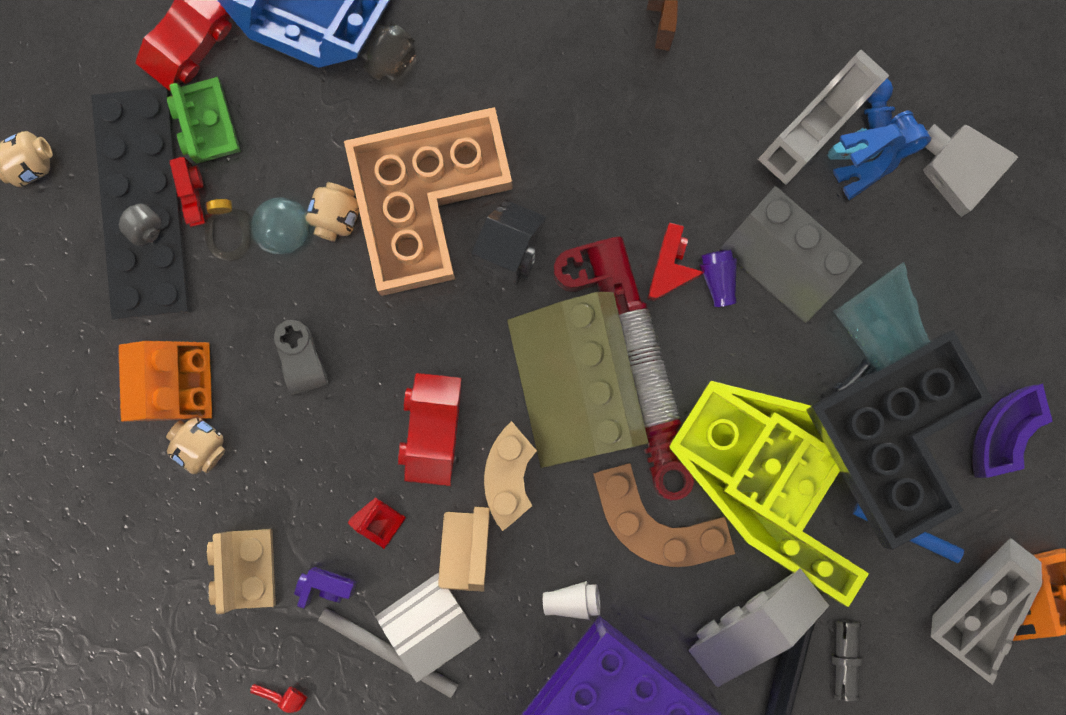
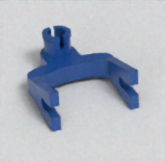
M908 110L899 113L890 121L891 124L888 126L840 136V141L845 150L856 147L861 143L868 146L851 154L850 158L854 165L833 169V174L839 183L849 180L854 176L860 179L843 188L848 200H851L876 181L894 171L902 158L922 150L931 141L930 135L923 124L917 123L912 111ZM883 150L882 154L877 159L870 162H866L867 160H869L870 158H872L873 156H875Z

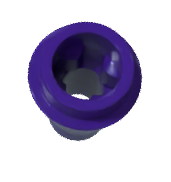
M722 250L701 255L703 264L699 266L713 298L714 307L736 304L737 258H733L732 250Z

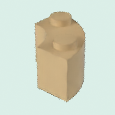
M512 421L495 440L488 455L484 474L487 503L492 516L502 531L533 506L525 492L524 474L528 462L537 450Z

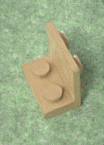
M273 530L227 531L213 534V542H208L207 560L209 566L214 565L215 581H210L209 602L210 605H216V614H225L231 610L241 608L276 606Z

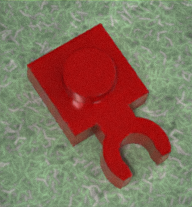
M185 157L169 160L177 194L182 202L186 224H189L190 227L206 224L199 201L198 188L203 187V180L198 166H192V163Z

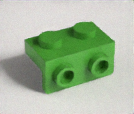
M218 77L183 87L178 83L170 84L172 96L167 97V103L173 119L179 118L182 132L177 133V139L183 155L189 154V157L198 164L240 152L221 80Z

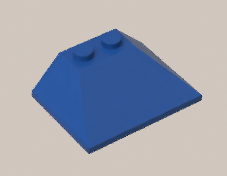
M391 0L217 1L249 39L320 68L357 58Z

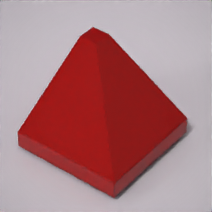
M374 498L352 516L348 524L356 532L385 549L406 517L381 500Z

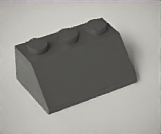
M776 185L720 248V250H732L733 258H737V264L804 323H807L863 263L862 260Z

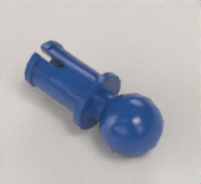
M888 78L867 99L871 103L872 108L864 110V114L868 115L870 129L891 124L892 112L895 111V107H887V101H889L893 92L892 83Z

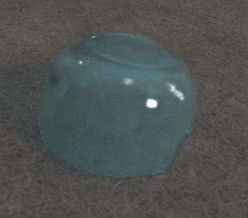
M283 197L264 201L255 209L250 221L252 239L261 250L273 254L284 255L292 253L304 245L310 232L309 224L306 221L305 209L301 207L300 203Z

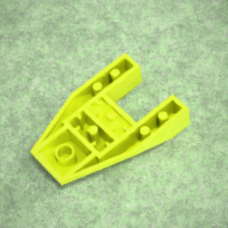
M710 381L669 448L748 544L792 573L801 568L815 588L840 604L849 607L869 573L803 532V529L840 472L806 411L811 406Z

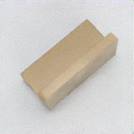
M474 507V514L446 512L444 514L438 580L439 588L484 592L490 523L489 508Z

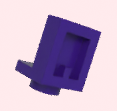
M313 567L309 569L308 574L302 573L299 577L294 592L295 596L300 597L297 607L305 609L310 605L315 588L320 590V597L341 603L342 598L349 599L353 596L358 581Z

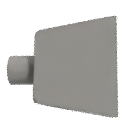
M933 124L927 131L931 141L926 148L935 156L924 167L923 171L957 214L962 217L972 211L1017 160L1018 156L968 125L961 127L950 138L938 126Z

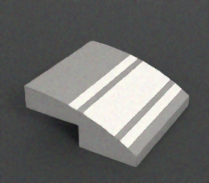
M439 572L375 616L416 683L481 639V635L460 606V602L451 589L439 588Z

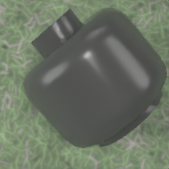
M146 204L132 205L122 213L119 220L120 232L134 245H146L155 241L159 235L160 230L157 229L161 226V218Z

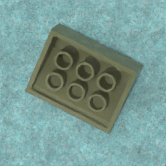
M595 292L507 320L541 468L649 444L614 292Z

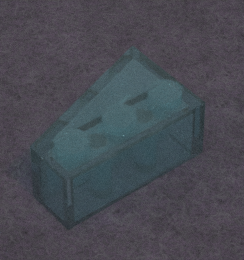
M904 262L891 269L834 310L836 316L870 363L877 369L929 341L918 313L919 306L916 297H913L906 275L908 272Z

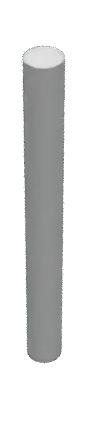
M326 607L318 621L410 674L392 645ZM433 671L421 680L450 698L458 687L457 683L436 671Z

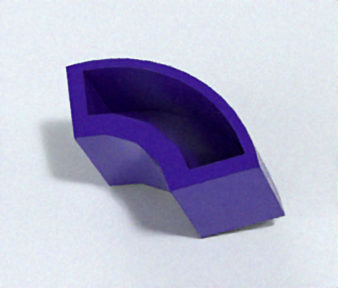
M1043 384L1027 386L1010 393L996 403L987 413L978 428L973 445L972 463L975 478H988L1025 469L1024 451L1029 438L1038 428L1053 422Z

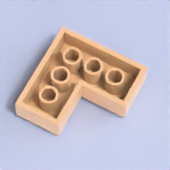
M495 107L344 141L376 288L381 296L454 280L455 275L439 206L512 190V180Z

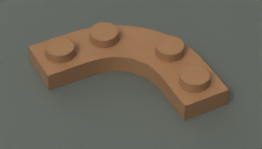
M630 463L593 473L602 508L610 528L623 545L639 557L658 565L686 567L735 554L724 516L687 527L671 528L659 524L647 514L640 500Z

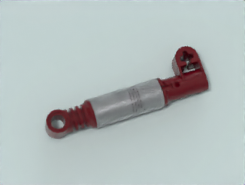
M612 237L566 250L556 258L554 264V279L559 287L569 292H577L597 286L599 292H614L649 443L648 448L644 449L645 454L650 453L651 455L650 458H647V462H653L654 467L649 468L653 479V487L656 493L663 499L669 501L681 500L692 491L694 478L669 448L678 433L681 420L680 416H678L675 398H673L674 394H672V387H670L669 376H667L666 368H664L666 365L662 361L663 357L660 356L662 354L660 352L661 348L658 347L659 343H657L658 339H656L655 328H653V321H651L652 317L648 313L650 310H648L647 304L640 299L623 237ZM588 254L595 278L588 280L585 269L579 271L577 279H572L570 274H563V272L567 270V264L571 262L574 263L576 268L582 267L583 259L581 255ZM670 470L679 472L683 477V486L675 493L669 492L663 485V477Z

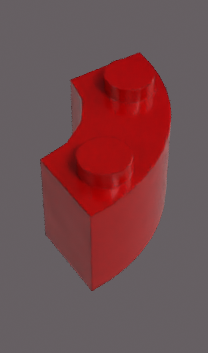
M174 0L164 18L143 38L135 64L169 91H171L170 84H179L181 82L187 84L196 76L200 68L198 64L207 55L216 41L223 40L230 32L232 23L229 22L231 16L217 0Z
M416 373L413 388H406L404 411H410L407 442H400L398 465H405L404 481L450 486L462 378Z

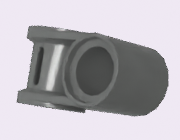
M286 320L280 323L275 330L274 341L290 395L294 396L328 385L326 372L309 328L296 320ZM290 328L303 334V337L297 340L298 346L296 348L290 343H284V338L289 336L288 329Z

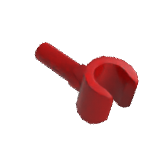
M253 684L250 693L278 704V707L286 713L299 711L307 700L306 695L293 687H289L284 696L256 684Z

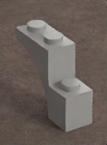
M860 50L806 109L776 138L758 160L787 185L889 75L864 51Z

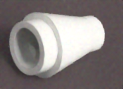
M585 581L556 591L544 592L543 609L545 616L557 615L590 620L591 616L600 615L598 585H589Z

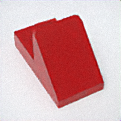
M669 222L666 228L647 296L648 301L655 302L703 274L702 271L674 264L675 259H683L688 238L682 237L684 226Z

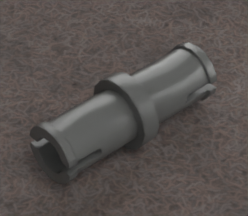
M836 620V654L832 655V664L836 665L834 698L843 700V697H845V701H858L860 699L859 666H863V656L859 655L861 622L853 620V623H850V620Z

